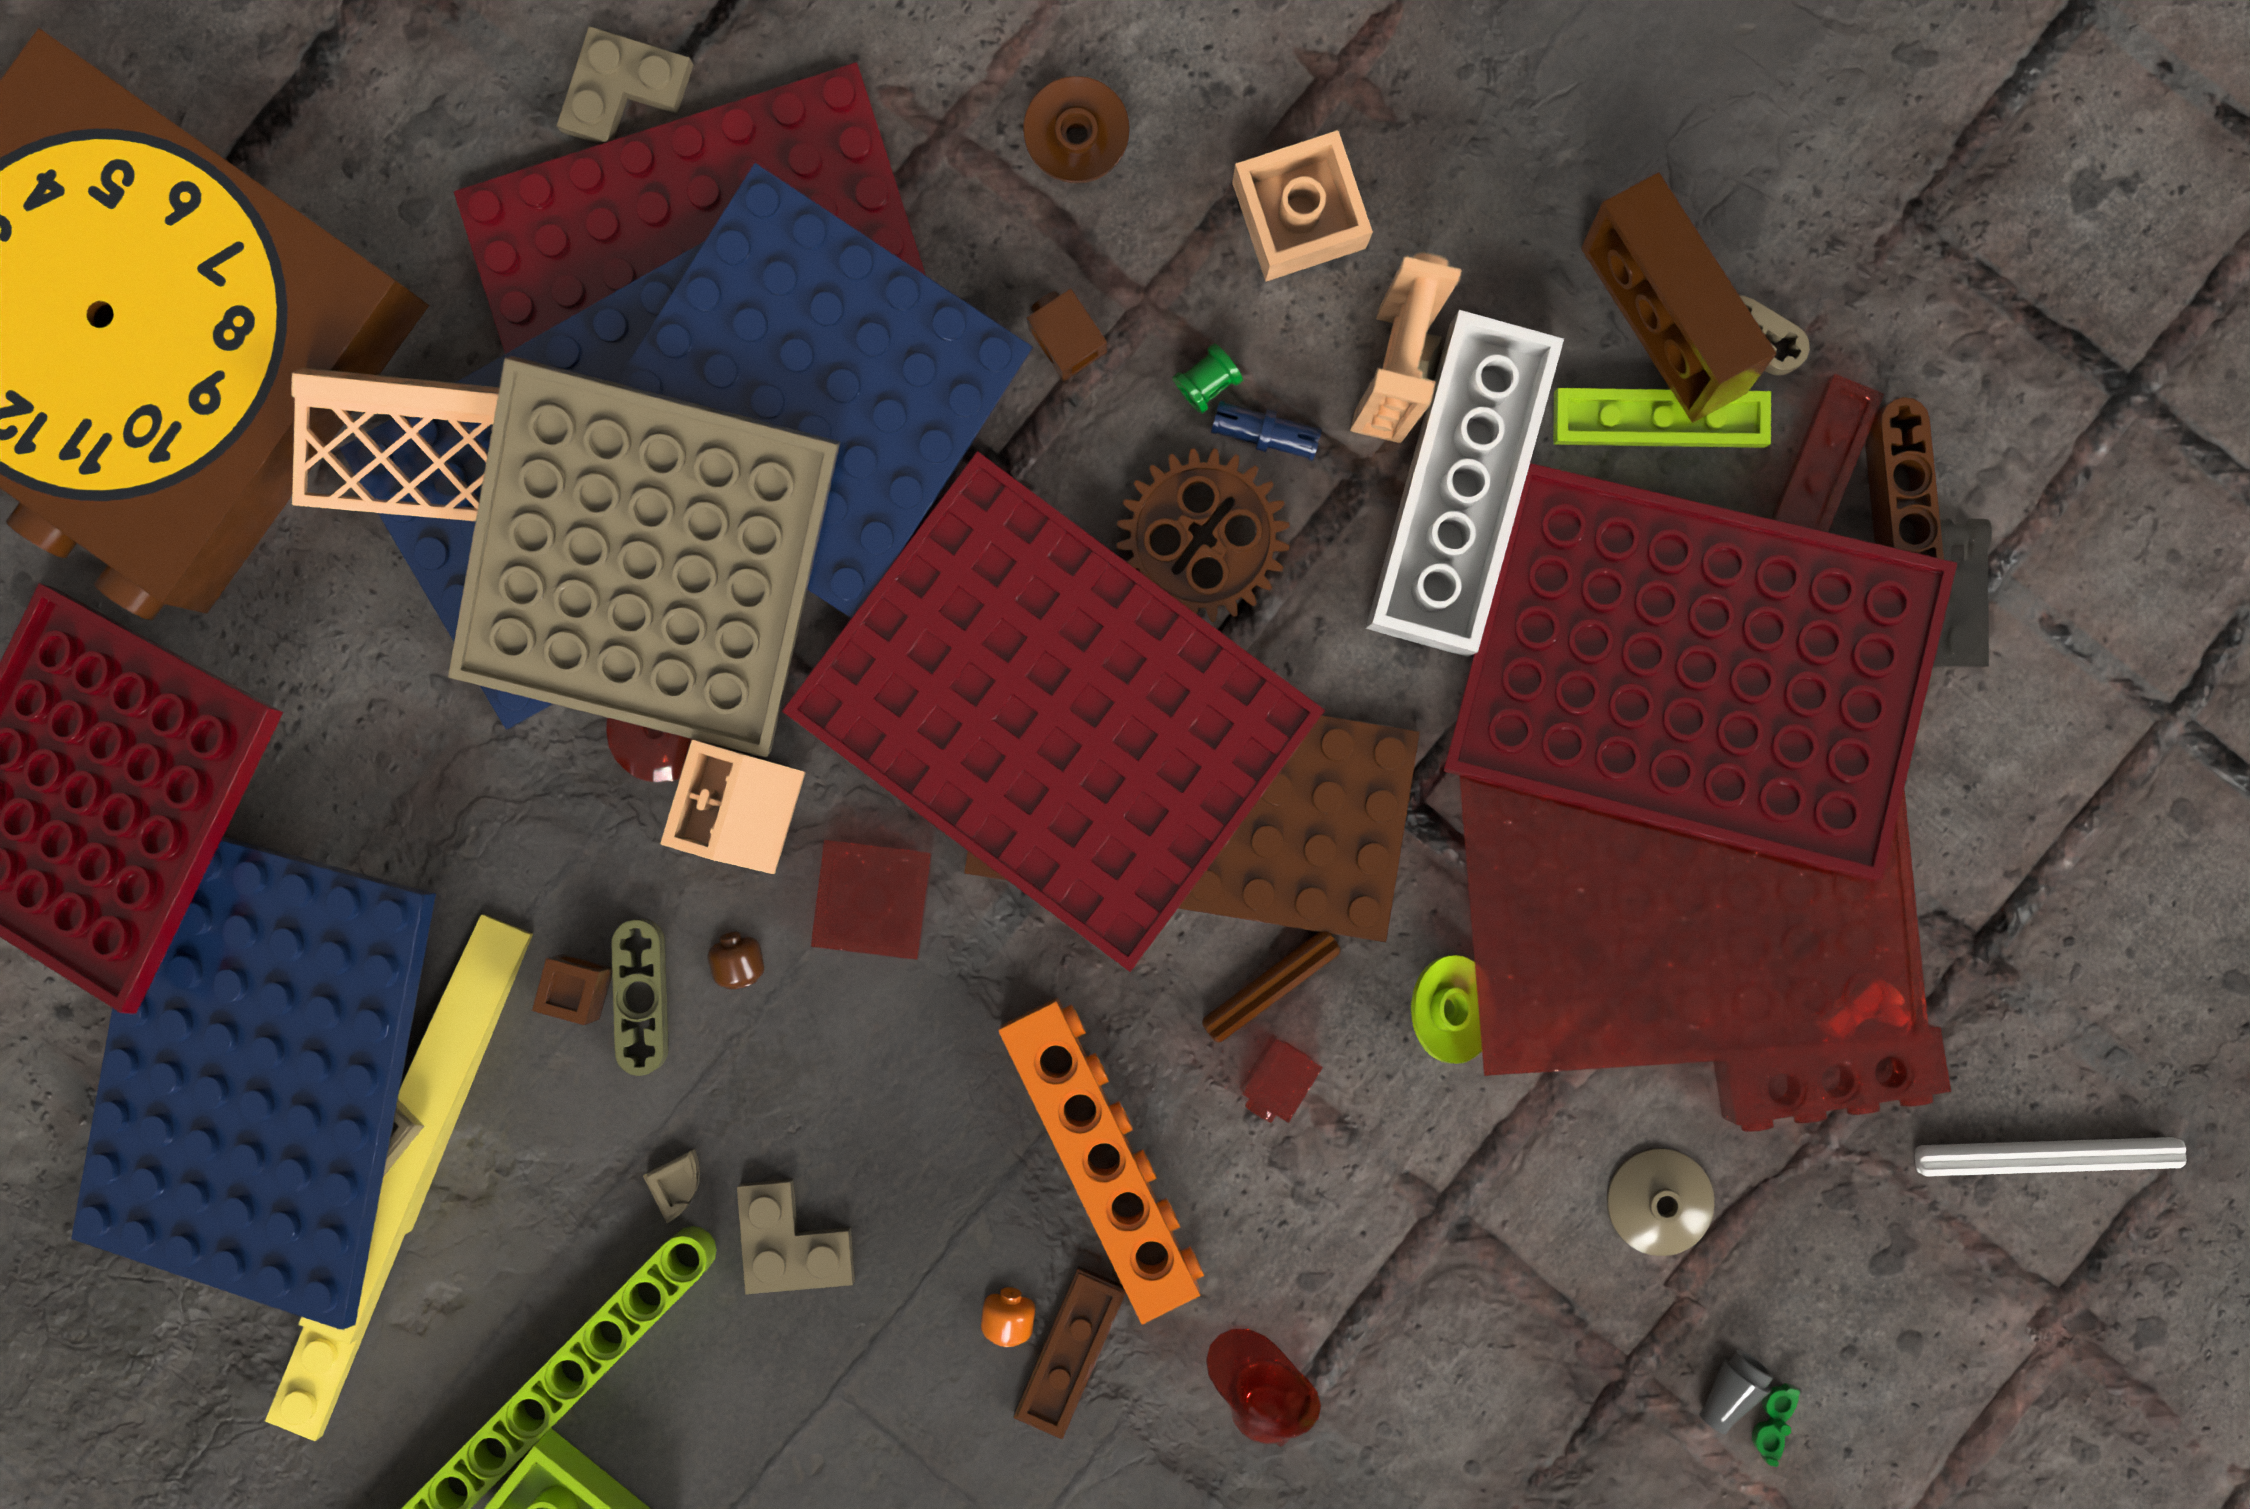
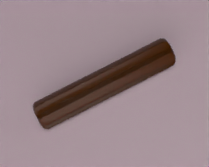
M1327 931L1318 932L1205 1016L1202 1020L1204 1029L1216 1043L1224 1041L1338 956L1341 952L1339 944Z

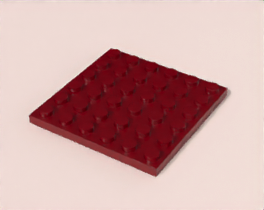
M39 583L0 661V937L116 1011L136 1014L282 717L283 711L66 593Z

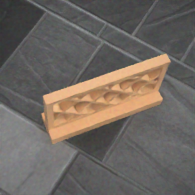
M310 368L299 369L292 373V396L295 397L292 505L476 521L480 499L473 491L483 483L484 474L467 486L449 467L446 461L469 443L481 458L487 462L488 451L475 437L490 424H493L500 387ZM310 407L332 409L348 428L325 446L309 428ZM346 410L366 413L355 421ZM375 413L390 414L406 432L385 451L361 427ZM404 416L421 417L423 419L413 427ZM432 419L448 420L463 437L461 441L441 457L418 432ZM461 421L481 424L470 432ZM352 432L376 456L372 462L355 476L331 452L335 446ZM409 438H412L434 462L412 481L388 457ZM310 442V444L318 451V453L308 461V447ZM322 457L346 481L332 495L307 493L308 469ZM379 463H382L404 487L389 500L375 499L359 482L362 477ZM437 468L461 492L446 505L431 504L416 487ZM351 487L360 497L341 495ZM409 492L417 502L399 500ZM464 498H467L474 507L456 505Z

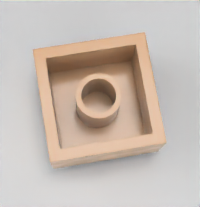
M1338 130L1235 164L1232 183L1265 281L1366 249L1373 231Z

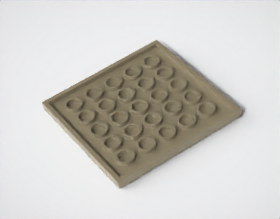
M514 356L505 358L448 678L768 757L772 749L840 441Z

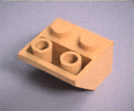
M691 740L660 844L711 860L775 874L806 772L707 742Z

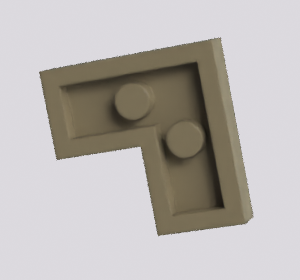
M589 26L557 122V128L564 134L596 144H603L615 139L627 99L678 114L693 63L689 57Z
M793 1179L740 1183L737 1186L745 1294L849 1286L854 1284L855 1272L851 1227L798 1232Z

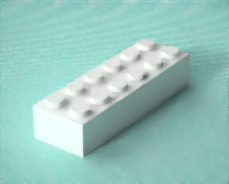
M1462 310L1457 312L1449 325L1434 379L1435 385L1431 402L1425 412L1366 629L1466 657L1478 652L1563 345V338Z

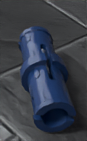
M1220 400L1211 433L1257 444L1256 450L1266 452L1268 447L1313 461L1322 428H1315L1276 417L1277 411L1267 409L1265 414Z

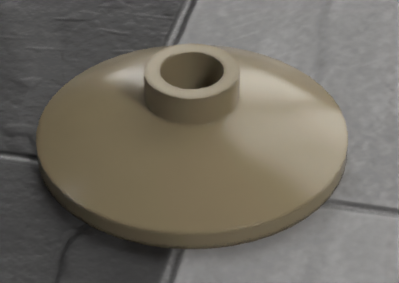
M1647 1149L1629 1157L1614 1173L1607 1192V1211L1615 1231L1631 1247L1649 1255H1674L1692 1247L1706 1233L1714 1213V1192L1704 1170L1690 1157L1672 1149ZM1664 1196H1670L1674 1201L1672 1211L1664 1215L1659 1214L1657 1211L1658 1201Z

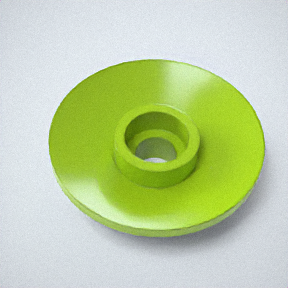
M1458 955L1437 958L1424 968L1416 981L1411 1000L1412 1023L1420 1044L1429 1055L1444 1063H1465L1479 1055L1490 1040L1496 1018V1002L1493 988L1482 968L1469 958Z

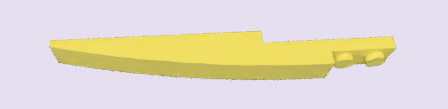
M485 914L480 916L399 1090L398 1100L424 1125V1128L383 1177L356 1325L339 1330L301 1317L299 1325L303 1326V1329L265 1419L266 1422L312 1441H316L323 1436L403 1238L414 1227L531 941L532 933Z

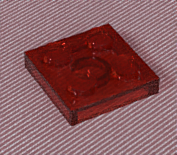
M824 840L811 947L918 960L920 957L932 853Z

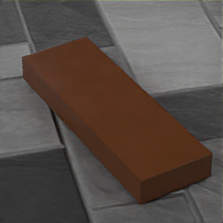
M1077 1267L1016 1407L1014 1419L1063 1439L1126 1294L1123 1285L1083 1267Z

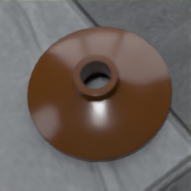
M1083 76L1064 77L1043 87L1030 102L1023 125L1025 145L1034 163L1050 177L1068 183L1090 182L1109 173L1123 157L1128 145L1130 132L1128 114L1118 95L1104 83ZM1074 128H1080L1086 132L1087 137L1081 143H1072L1067 138L1068 132Z

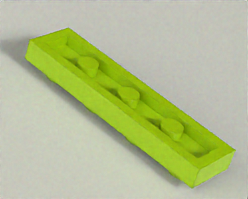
M1557 388L1554 391L1553 445L1765 448L1771 444V391H1748L1742 397L1694 423L1690 421L1671 390Z

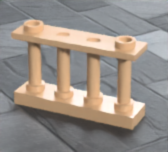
M1428 253L1415 254L1414 258L1404 257L1378 309L1376 317L1377 320L1393 323L1383 369H1378L1356 407L1350 428L1351 432L1402 443L1430 405L1435 382L1422 379L1423 373L1418 370L1426 332L1460 278L1461 269L1448 267L1449 262L1447 259Z

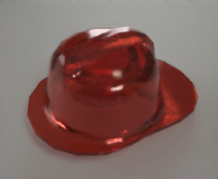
M1231 1329L1219 1334L1210 1344L1206 1358L1208 1376L1216 1390L1230 1405L1233 1422L1244 1436L1254 1442L1277 1444L1282 1447L1291 1438H1296L1309 1432L1316 1424L1321 1409L1317 1390L1299 1372L1279 1347L1266 1336L1249 1329Z

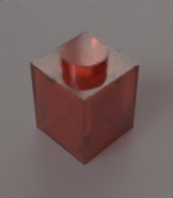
M1273 1034L1240 1086L1242 1094L1249 1098L1245 1107L1270 1123L1274 1121L1276 1116L1289 1123L1323 1067L1312 1057Z

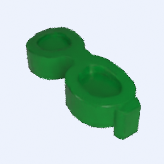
M1788 1383L1772 1387L1771 1392L1762 1399V1407L1769 1414V1419L1759 1422L1752 1432L1754 1447L1761 1453L1762 1459L1768 1465L1778 1467L1779 1462L1777 1460L1782 1457L1785 1447V1436L1791 1433V1428L1785 1421L1792 1416L1799 1401L1798 1395L1800 1390Z

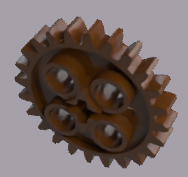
M1193 448L1190 449L1189 464L1182 466L1175 455L1170 454V471L1164 474L1158 467L1152 464L1149 468L1155 482L1150 486L1138 480L1134 482L1135 487L1143 496L1140 501L1124 499L1123 504L1134 512L1133 519L1117 521V526L1130 531L1131 538L1117 543V548L1132 551L1134 557L1127 561L1128 564L1135 569H1139L1144 576L1194 613L1198 614L1199 608H1206L1210 621L1216 622L1218 606L1225 605L1228 612L1235 617L1238 615L1236 600L1242 597L1247 603L1255 606L1257 602L1252 589L1256 585L1268 591L1273 588L1264 574L1267 570L1274 572L1283 571L1284 567L1272 557L1274 552L1289 550L1290 545L1276 540V533L1290 528V524L1286 521L1274 520L1273 514L1285 506L1284 501L1268 502L1265 498L1271 492L1274 483L1269 481L1258 487L1253 483L1259 467L1254 465L1242 474L1238 471L1239 455L1235 454L1228 464L1224 466L1220 464L1218 449L1214 448L1208 462H1200L1199 455L1196 449ZM1195 484H1205L1214 492L1212 506L1202 513H1194L1188 510L1184 503V495L1187 489ZM1227 497L1234 498V506L1213 530L1212 534L1217 540L1216 545L1212 548L1204 544L1200 546L1180 574L1175 575L1172 572V567L1194 542L1195 537L1190 532L1191 527L1195 524L1205 527ZM1238 516L1251 519L1257 529L1254 540L1245 546L1231 544L1225 534L1228 523ZM1165 525L1176 528L1181 536V544L1178 550L1168 556L1157 554L1151 544L1154 531ZM1205 558L1217 560L1223 568L1221 582L1211 589L1199 587L1193 578L1195 565Z

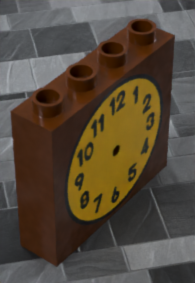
M38 28L0 80V489L19 501L7 518L6 523L19 535L55 556L67 558L77 543L106 563L107 566L94 582V586L113 602L137 616L153 621L165 604L208 613L293 495L295 397L292 396V373L301 368L380 375L430 305ZM310 407L309 428L327 446L344 425V422L332 409ZM346 410L350 415H351L352 412H353V411ZM310 442L308 447V461L318 453V451L310 444ZM312 465V466L308 469V473L310 472V470L313 468L314 465Z

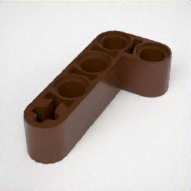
M1902 397L1876 409L1868 416L1864 425L1875 544L1944 560L1930 418L1927 409L1921 402L1913 398ZM1890 419L1893 424H1902V433L1900 428H1891ZM1894 449L1895 452L1905 449L1906 452L1893 456L1891 450ZM1895 467L1904 469L1909 475L1910 487L1907 491L1900 489L1895 484L1893 478ZM1902 519L1907 520L1914 527L1915 540L1912 544L1905 542L1900 536L1899 523Z

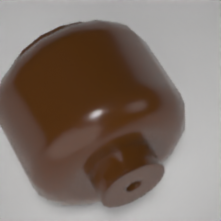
M730 932L722 935L719 938L720 943L713 945L707 955L713 980L719 986L730 990L744 988L757 982V979L764 973V963L759 942L752 937L741 938L739 932Z

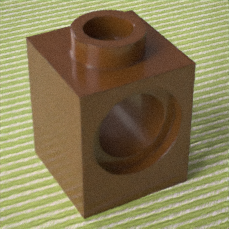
M1069 289L1062 295H1059L1057 291L1050 292L1040 298L1030 308L1033 314L1026 318L1028 329L1063 382L1107 353L1106 339L1072 289Z
M564 954L546 958L532 1011L581 1025H587L600 1020L612 977V967Z

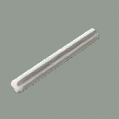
M2174 1137L1920 1145L1915 1149L1916 1170L1925 1176L2181 1168L2186 1164L2187 1159L2185 1143Z

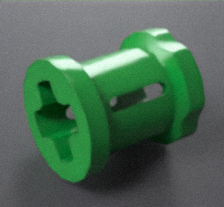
M1215 343L1207 348L1208 355L1185 374L1177 372L1172 376L1175 385L1185 399L1201 414L1208 410L1207 403L1230 384L1237 386L1243 381V377L1234 362Z

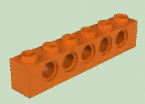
M1057 997L1001 1025L998 1032L1141 1324L1143 1325L1199 1297L1200 1290L1197 1279L1204 1276L1200 1263L1191 1246L1183 1250L1181 1249L1173 1233L1174 1230L1181 1227L1176 1214L1167 1198L1158 1202L1149 1182L1157 1179L1156 1174L1144 1150L1142 1149L1134 1153L1125 1135L1133 1130L1132 1125L1120 1101L1110 1104L1102 1088V1085L1109 1082L1108 1076L1097 1054L1093 1053L1087 1056L1078 1039L1079 1036L1086 1032L1073 1005L1071 1004L1063 1008ZM1051 1046L1064 1047L1071 1054L1072 1065L1062 1073L1048 1071L1041 1059L1044 1050ZM1074 1095H1086L1093 1100L1096 1111L1090 1119L1076 1121L1067 1114L1065 1103ZM1101 1143L1114 1146L1120 1155L1116 1165L1109 1169L1095 1167L1089 1159V1152L1094 1146ZM1125 1192L1138 1195L1143 1201L1141 1211L1133 1217L1119 1215L1112 1206L1114 1199L1118 1195ZM1149 1241L1162 1244L1167 1250L1166 1257L1157 1265L1142 1263L1136 1255L1138 1248L1142 1244Z

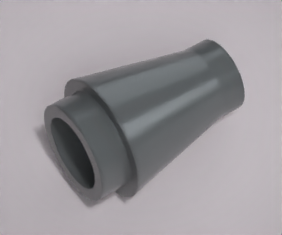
M1737 1349L1731 1358H1724L1706 1404L1700 1411L1699 1416L1710 1427L1726 1435L1738 1420L1771 1392V1388L1768 1385L1774 1378L1773 1373L1755 1357Z

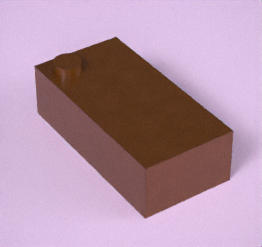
M1658 172L1602 202L1581 250L1690 421L1694 423L1747 394L1777 353L1661 174Z

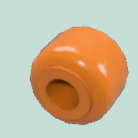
M1003 1288L1000 1294H991L984 1300L981 1330L988 1340L999 1346L1014 1347L1026 1342L1033 1333L1035 1304L1031 1299L1021 1297V1291L1016 1288Z

